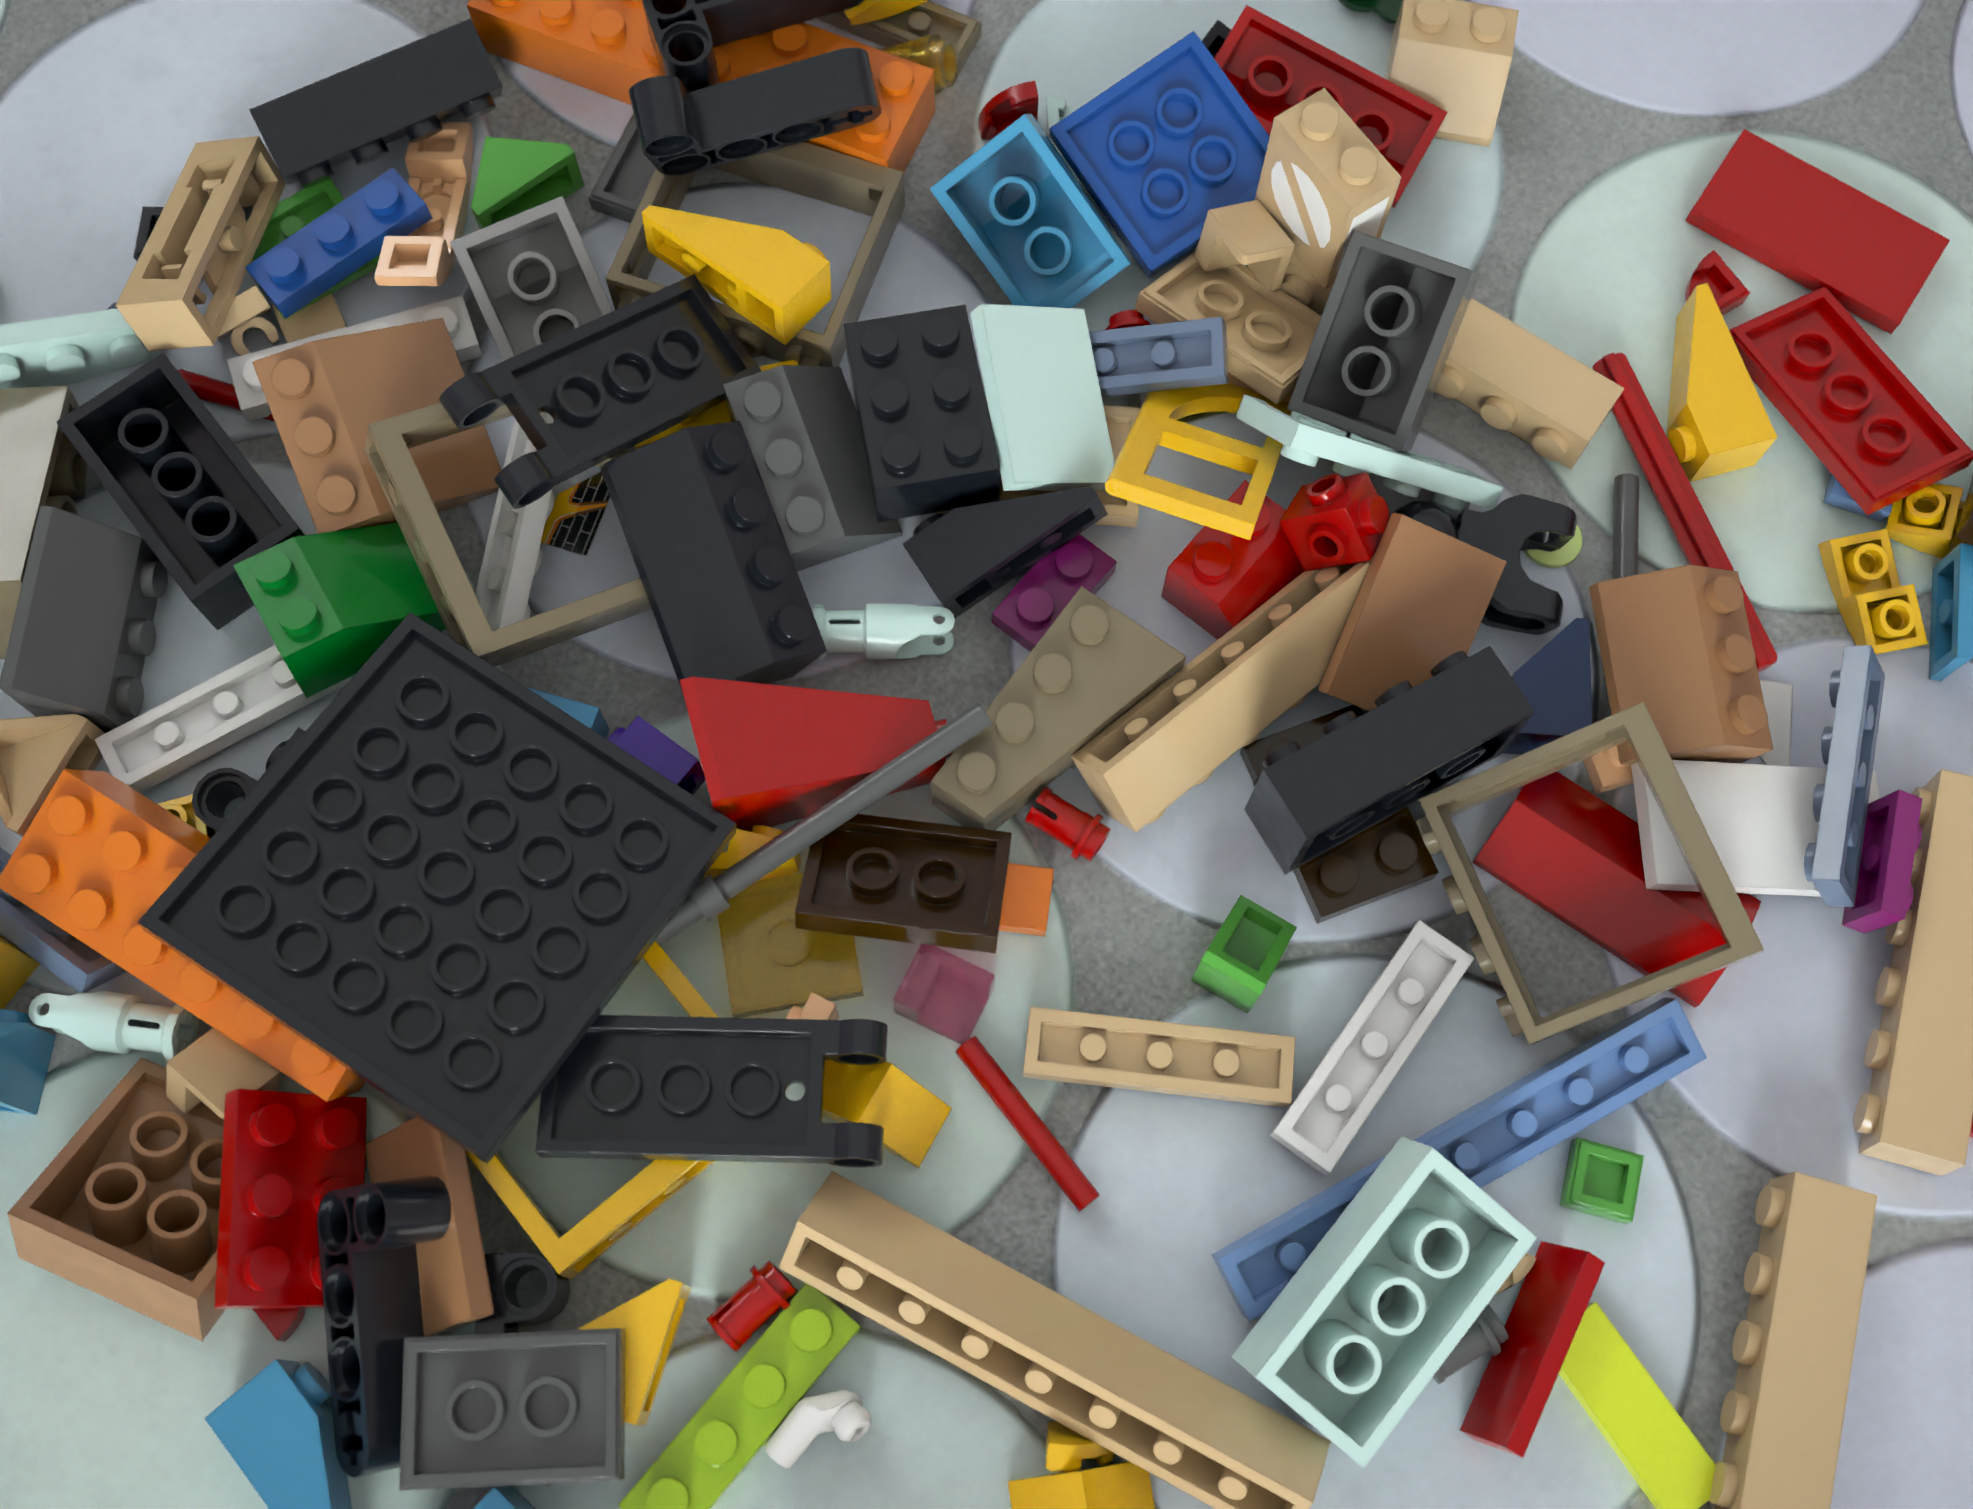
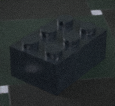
M966 305L844 324L848 365L878 522L999 501L1000 465Z

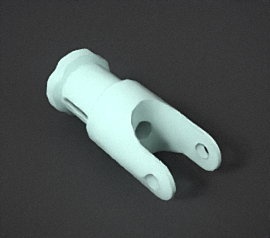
M867 603L864 610H826L824 604H814L813 615L827 649L816 660H824L827 653H864L867 659L915 658L920 655H944L950 652L954 646V636L950 631L954 627L955 618L953 613L945 607L901 603ZM937 616H942L945 621L942 624H937L933 619ZM936 638H942L945 643L937 646L933 641Z
M100 990L76 993L70 996L43 993L32 1000L28 1011L30 1020L34 1024L52 1028L58 1033L66 1034L79 1040L92 1050L117 1054H128L132 1049L163 1053L167 1061L196 1041L199 1027L198 1017L178 1004L170 1007L143 1003L139 995ZM48 1003L49 1011L46 1015L42 1016L40 1008ZM147 1027H158L159 1029H150Z

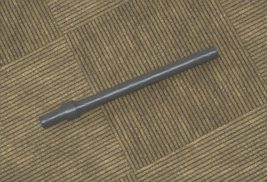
M977 703L715 878L710 873L705 875L655 941L662 945L704 916L710 921L731 907L728 900L990 727L992 722L984 709Z

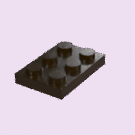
M1350 705L1258 739L1242 747L1240 755L1252 781L1254 782L1265 768L1262 762L1279 748L1292 742H1297L1300 748H1303L1321 738L1319 731L1336 717L1353 711L1358 718L1363 715L1362 709ZM1408 807L1293 870L1317 924L1430 881L1439 873Z
M857 814L809 847L795 910L796 929L996 953L1012 833Z

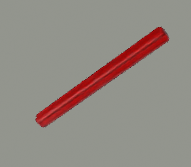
M1610 353L1603 356L1602 359L1592 366V369L1625 388L1611 410L1688 564L1735 571L1626 355L1623 353ZM1740 582L1752 645L1756 656L1757 670L1761 672L1775 664L1778 656Z

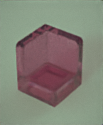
M921 944L893 999L895 1013L962 1045L970 1039L994 990L995 975L936 946Z

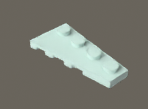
M118 308L1 324L0 389L65 386L149 362L160 355L162 351H148L131 326L125 321Z
M1244 394L1236 414L1237 419L1282 443L1283 446L1280 454L1286 458L1312 467L1316 466L1319 457L1335 461L1332 470L1344 476L1365 472L1369 476L1370 473L1385 477L1383 486L1415 498L1418 497L1421 488L1435 492L1432 498L1433 501L1462 512L1463 509H1468L1470 503L1494 509L1504 488L1473 471L1411 450L1399 451L1397 453L1396 449L1348 432L1346 436V432L1295 411H1292L1289 416L1268 405L1267 402Z

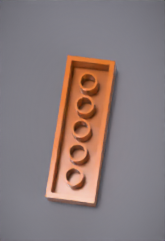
M63 769L0 874V889L326 1102L359 1092L366 1081L145 932L138 924L140 918L211 838L106 771Z

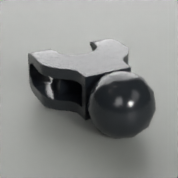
M1520 494L1503 500L1494 509L1486 512L1463 509L1456 519L1453 518L1448 509L1432 501H1413L1393 512L1410 517L1507 561L1481 621L1482 623L1494 628L1532 635L1545 634L1560 626L1563 612L1561 596L1558 592L1529 579L1521 567L1519 551L1537 549L1553 552L1562 548L1575 536L1577 516L1573 509L1542 498Z

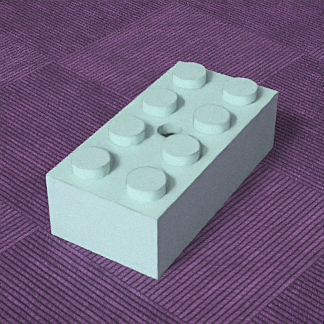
M1401 1136L1231 1357L1364 1468L1538 1237L1433 1147Z

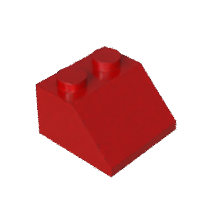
M1244 480L1227 501L1242 505L1250 483ZM1265 496L1250 540L1204 526L1168 566L1161 597L1217 640L1304 572L1279 522L1286 510L1268 496Z

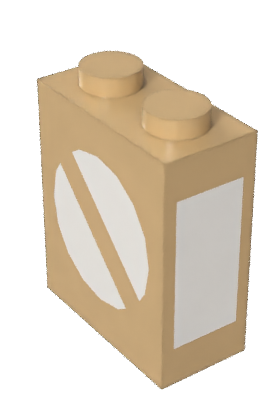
M1323 88L1274 117L1255 200H1259L1294 243L1293 252L1323 288L1327 289L1334 284L1354 230L1377 238L1381 237L1401 176L1327 90Z

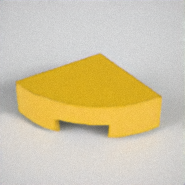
M1048 1421L1045 1443V1466L1049 1471H1079L1082 1459L1086 1458L1097 1460L1096 1462L1100 1466L1107 1465V1463L1113 1460L1115 1453L1059 1422Z

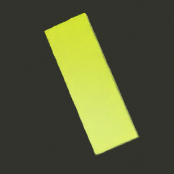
M1596 1302L1589 1303L1559 1375L1656 1509L1700 1508L1710 1500L1715 1463Z

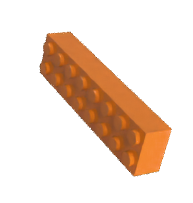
M469 0L467 3L471 20L485 50L516 63L632 105L629 96L631 86L647 78L663 76L651 43L642 0ZM805 22L713 47L719 83L839 49L861 48L867 51L881 105V114L875 120L864 125L804 142L905 173L935 114L934 69Z

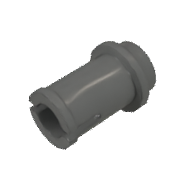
M1488 1304L1432 1377L1438 1384L1443 1383L1447 1377L1487 1352H1490L1493 1356L1501 1353L1499 1345L1507 1341L1509 1336L1502 1322Z

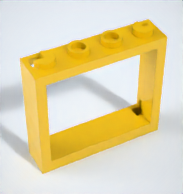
M655 941L643 956V960L690 1017H718ZM466 1150L468 1157L555 1271L570 1280L714 1162L654 1160L568 1232L560 1236L497 1152L490 1162L486 1164Z

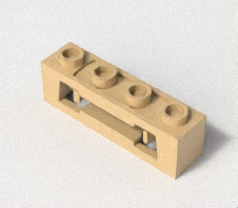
M259 136L195 144L115 305L148 351L214 345L247 272L245 267L251 263L286 185V181L283 179ZM254 205L248 221L244 219L246 214L243 207ZM202 277L214 295L204 316L196 307V305L205 304L206 294L202 293L198 288Z

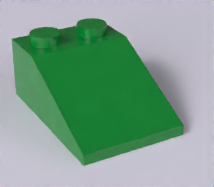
M398 522L292 537L233 565L278 651L306 698L355 675L410 612L440 632L446 630Z

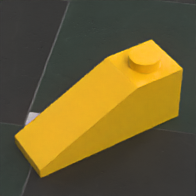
M649 205L641 212L647 248L650 253L686 278L695 274L708 293L784 345L832 299L830 261L826 259L817 247L810 243H801L784 230Z
M1708 283L1695 287L1676 319L1667 433L1668 440L1689 482L1754 466L1778 438Z

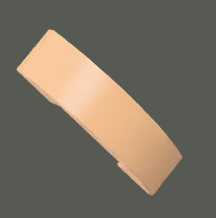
M440 122L443 127L441 132L415 143H411L409 139L405 155V163L409 174L408 184L426 203L433 218L407 236L384 237L374 276L377 286H439L449 276L457 258L450 242L463 237L469 204L473 157V129L471 123Z

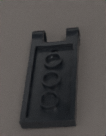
M694 274L481 372L464 376L450 385L441 394L439 402L460 430L481 423L499 407L507 406L537 450L536 452L525 454L508 464L494 479L514 509H519L535 502L555 485L724 401L723 384L762 372V370ZM546 412L550 414L554 422L546 423L540 413Z
M599 1015L541 1092L535 1153L540 1157L828 1163L834 1166L852 1168L880 1166L883 1164L884 1128L882 1126L857 1122L822 1123L825 1060H833L849 1065H875L886 1062L888 1025L880 1021L868 1019L810 1020ZM793 1083H799L805 1088L804 1096L797 1101L789 1100L785 1095L786 1089Z

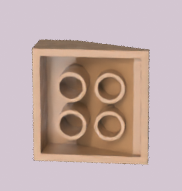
M443 318L315 340L253 361L254 369L317 533L397 523L364 450L368 425L440 403L439 398L450 385L465 376ZM485 425L409 448V452L438 513L496 493L499 490L494 479L502 469Z
M141 1057L7 1213L18 1258L203 1341L226 1310L214 1309L224 1119L220 1118L202 1101L187 1113L181 1111L166 1097V1068Z

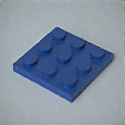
M1192 31L1050 127L1049 130L1051 141L1148 278L1198 245L1208 210L1255 200L1270 138L1195 31Z

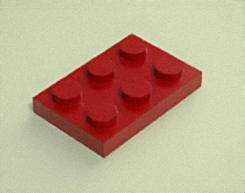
M236 1089L225 1093L214 1309L324 1308L317 1213L320 1202L325 1194L330 1191L364 1184L367 1098L344 1096L326 1102L316 1094L250 1089Z

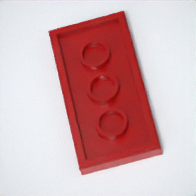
M1746 129L1742 131L1685 220L1687 223L1811 291L1825 286L1847 311L1889 334H1892L1903 320L1950 239Z
M1825 286L1729 330L1750 378L1866 515L1872 514L1967 468L1972 462L1973 451Z

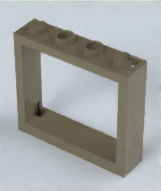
M806 142L712 167L872 216L824 334L802 328L784 345L726 304L713 301L752 358L761 355L781 362L794 360L798 362V366L839 367L846 350L844 324L858 321L905 207L904 172ZM655 169L605 278L615 310L667 287L647 280L657 257L648 251L641 212L649 205L679 210L696 172L670 176L664 175Z
M437 403L369 424L364 448L365 453L450 638L496 667L652 609L641 578L492 631L409 452V448L513 415L507 406L503 405L481 423L460 430L441 403ZM634 446L599 463L600 468L606 462L634 451Z
M1644 702L1419 799L1426 815L1415 820L1422 834V839L1430 855L1443 852L1452 872V875L1442 879L1444 888L1457 915L1467 911L1470 912L1479 935L1468 939L1484 975L1497 972L1507 996L1497 999L1496 1003L1512 1037L1524 1033L1529 1044H1536L1760 954L1764 950ZM1627 741L1725 944L1542 1018L1451 817Z

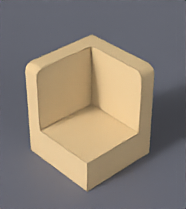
M1253 200L1208 210L1194 257L1205 272L1239 264L1247 265L1267 291H1272L1280 288L1295 245L1259 200Z
M212 1028L166 1062V1097L184 1113H187L202 1101L220 1118L224 1119L225 1093L236 1089L278 1091L280 1072L215 1028Z

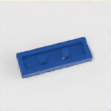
M392 167L248 264L245 268L254 282L281 314L288 318L380 255L385 236H407L433 217L426 203Z

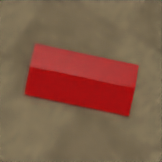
M1248 5L1245 6L1214 58L1269 137L1274 117L1325 88L1401 176L1392 203L1393 208L1396 207L1448 113Z
M1557 771L1528 783L1519 789L1472 861L1479 868L1645 976L1725 944L1700 892L1646 889L1638 823ZM1737 893L1751 923H1753L1761 901L1750 894ZM1727 967L1668 991L1696 1008L1701 1004Z

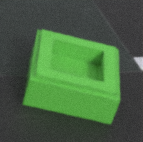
M1579 1137L1571 1140L1559 1206L1623 1224L1633 1222L1644 1155Z

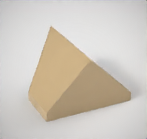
M78 714L0 719V817L5 827L23 838L63 769L95 770L103 757L95 739L105 733L89 719Z

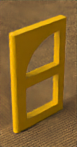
M1231 383L1148 392L1105 483V489L1110 495L1250 540L1283 444L1267 435L1262 448L1178 421V419L1203 412L1237 413L1244 394L1263 400L1268 405L1290 416L1292 411L1287 409L1289 403L1280 401L1278 404H1275L1260 393ZM1158 446H1164L1253 475L1242 505L1147 475L1146 473Z

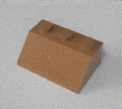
M1685 565L1601 581L1589 587L1611 715L1644 702L1672 760L1743 763L1774 750L1738 571ZM1627 741L1617 745L1620 765H1632L1637 762Z

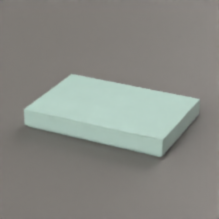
M980 304L970 312L1000 465L1003 490H1070L1092 486L1094 490H1106L1105 483L1115 462L1085 310Z

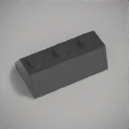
M1354 230L1287 409L1399 451L1412 450L1480 275L1473 270Z
M781 365L723 384L728 414L732 422L740 421L797 571L902 536L898 519L878 522L858 412L841 367Z
M40 506L0 677V689L35 717L78 714L89 719L104 733H107L132 720L133 715H137L141 711L144 700V688L141 677L145 657L152 654L156 642V630L153 623L158 598L164 596L168 583L167 569L142 537L53 506Z

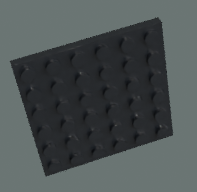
M410 612L140 918L138 924L145 932L488 1164L736 834V823Z

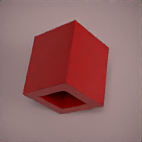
M1365 472L1341 477L1339 474H1330L1315 480L1311 484L1302 485L1279 522L1305 572L1371 560L1377 550L1390 516L1385 500L1377 494L1368 473Z

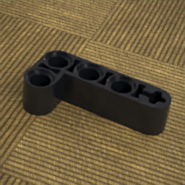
M642 0L651 43L663 76L679 78L690 92L719 84L713 47L849 10L858 6L863 1Z
M844 48L691 92L682 80L674 76L647 78L637 82L629 89L643 154L660 173L670 176L698 172L858 127L875 120L881 114V105L868 52L861 48Z
M435 1176L373 1182L334 1190L325 1194L319 1205L317 1233L335 1447L341 1468L348 1476L354 1478L400 1467L404 1338L424 1337L416 1244L436 1241L442 1238L448 1230L451 1219L449 1192L444 1182Z

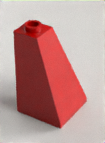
M689 677L680 680L712 805L715 810L734 821L736 829L749 832L752 831L755 825L773 827L807 817L947 724L946 719L934 720L928 700L702 677ZM954 751L887 795L930 784L931 780L945 764L946 757H950Z

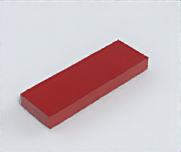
M1541 1241L1534 1256L1536 1260L1525 1277L1504 1326L1509 1339L1499 1345L1501 1348L1500 1354L1491 1356L1460 1428L1461 1432L1475 1441L1521 1458L1525 1455L1605 1262L1589 1251Z

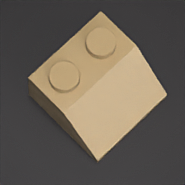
M1461 0L1402 1L1391 38L1385 79L1448 112L1434 136L1435 138L1490 146L1513 57L1519 10Z

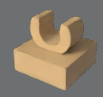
M256 285L235 297L217 337L220 342L231 335L232 347L238 356L250 353L243 343V336L250 329L262 330L272 344L279 341L274 325L267 319L262 318V316L271 312V309Z

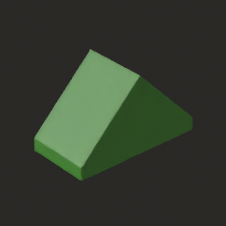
M486 136L471 209L479 229L563 196L565 199L585 186L575 152L568 144Z
M1240 895L1202 957L1191 981L1248 1014L1267 985L1297 927Z

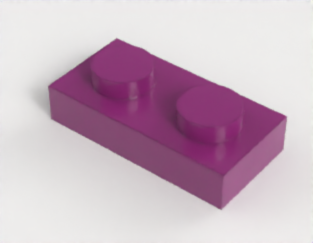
M1079 534L1037 562L992 612L991 623L1031 652L1081 586L1095 595L1115 572L1117 561Z
M1899 789L1868 804L1855 907H1844L1842 926L1866 934L1906 918V912L1911 906L1914 895L1911 876L1915 851L1919 847L1922 838V828L1919 820L1923 798Z

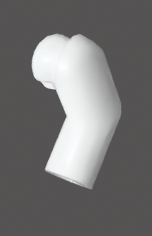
M847 1390L806 1397L796 1404L764 1445L765 1451L780 1466L788 1469L792 1468L819 1434L835 1431L841 1441L855 1442L859 1440L871 1425L870 1413L861 1406L862 1398Z

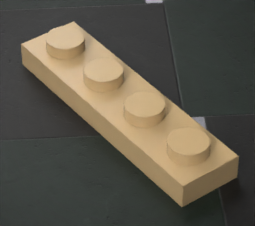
M1030 1007L1022 1077L1288 1107L1292 1101L1296 1037Z

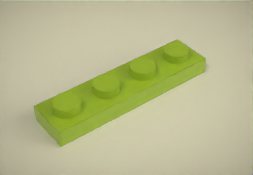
M806 1283L790 1301L789 1304L791 1306L779 1314L618 1506L622 1509H711L761 1450L796 1404L805 1397L862 1327L824 1293Z

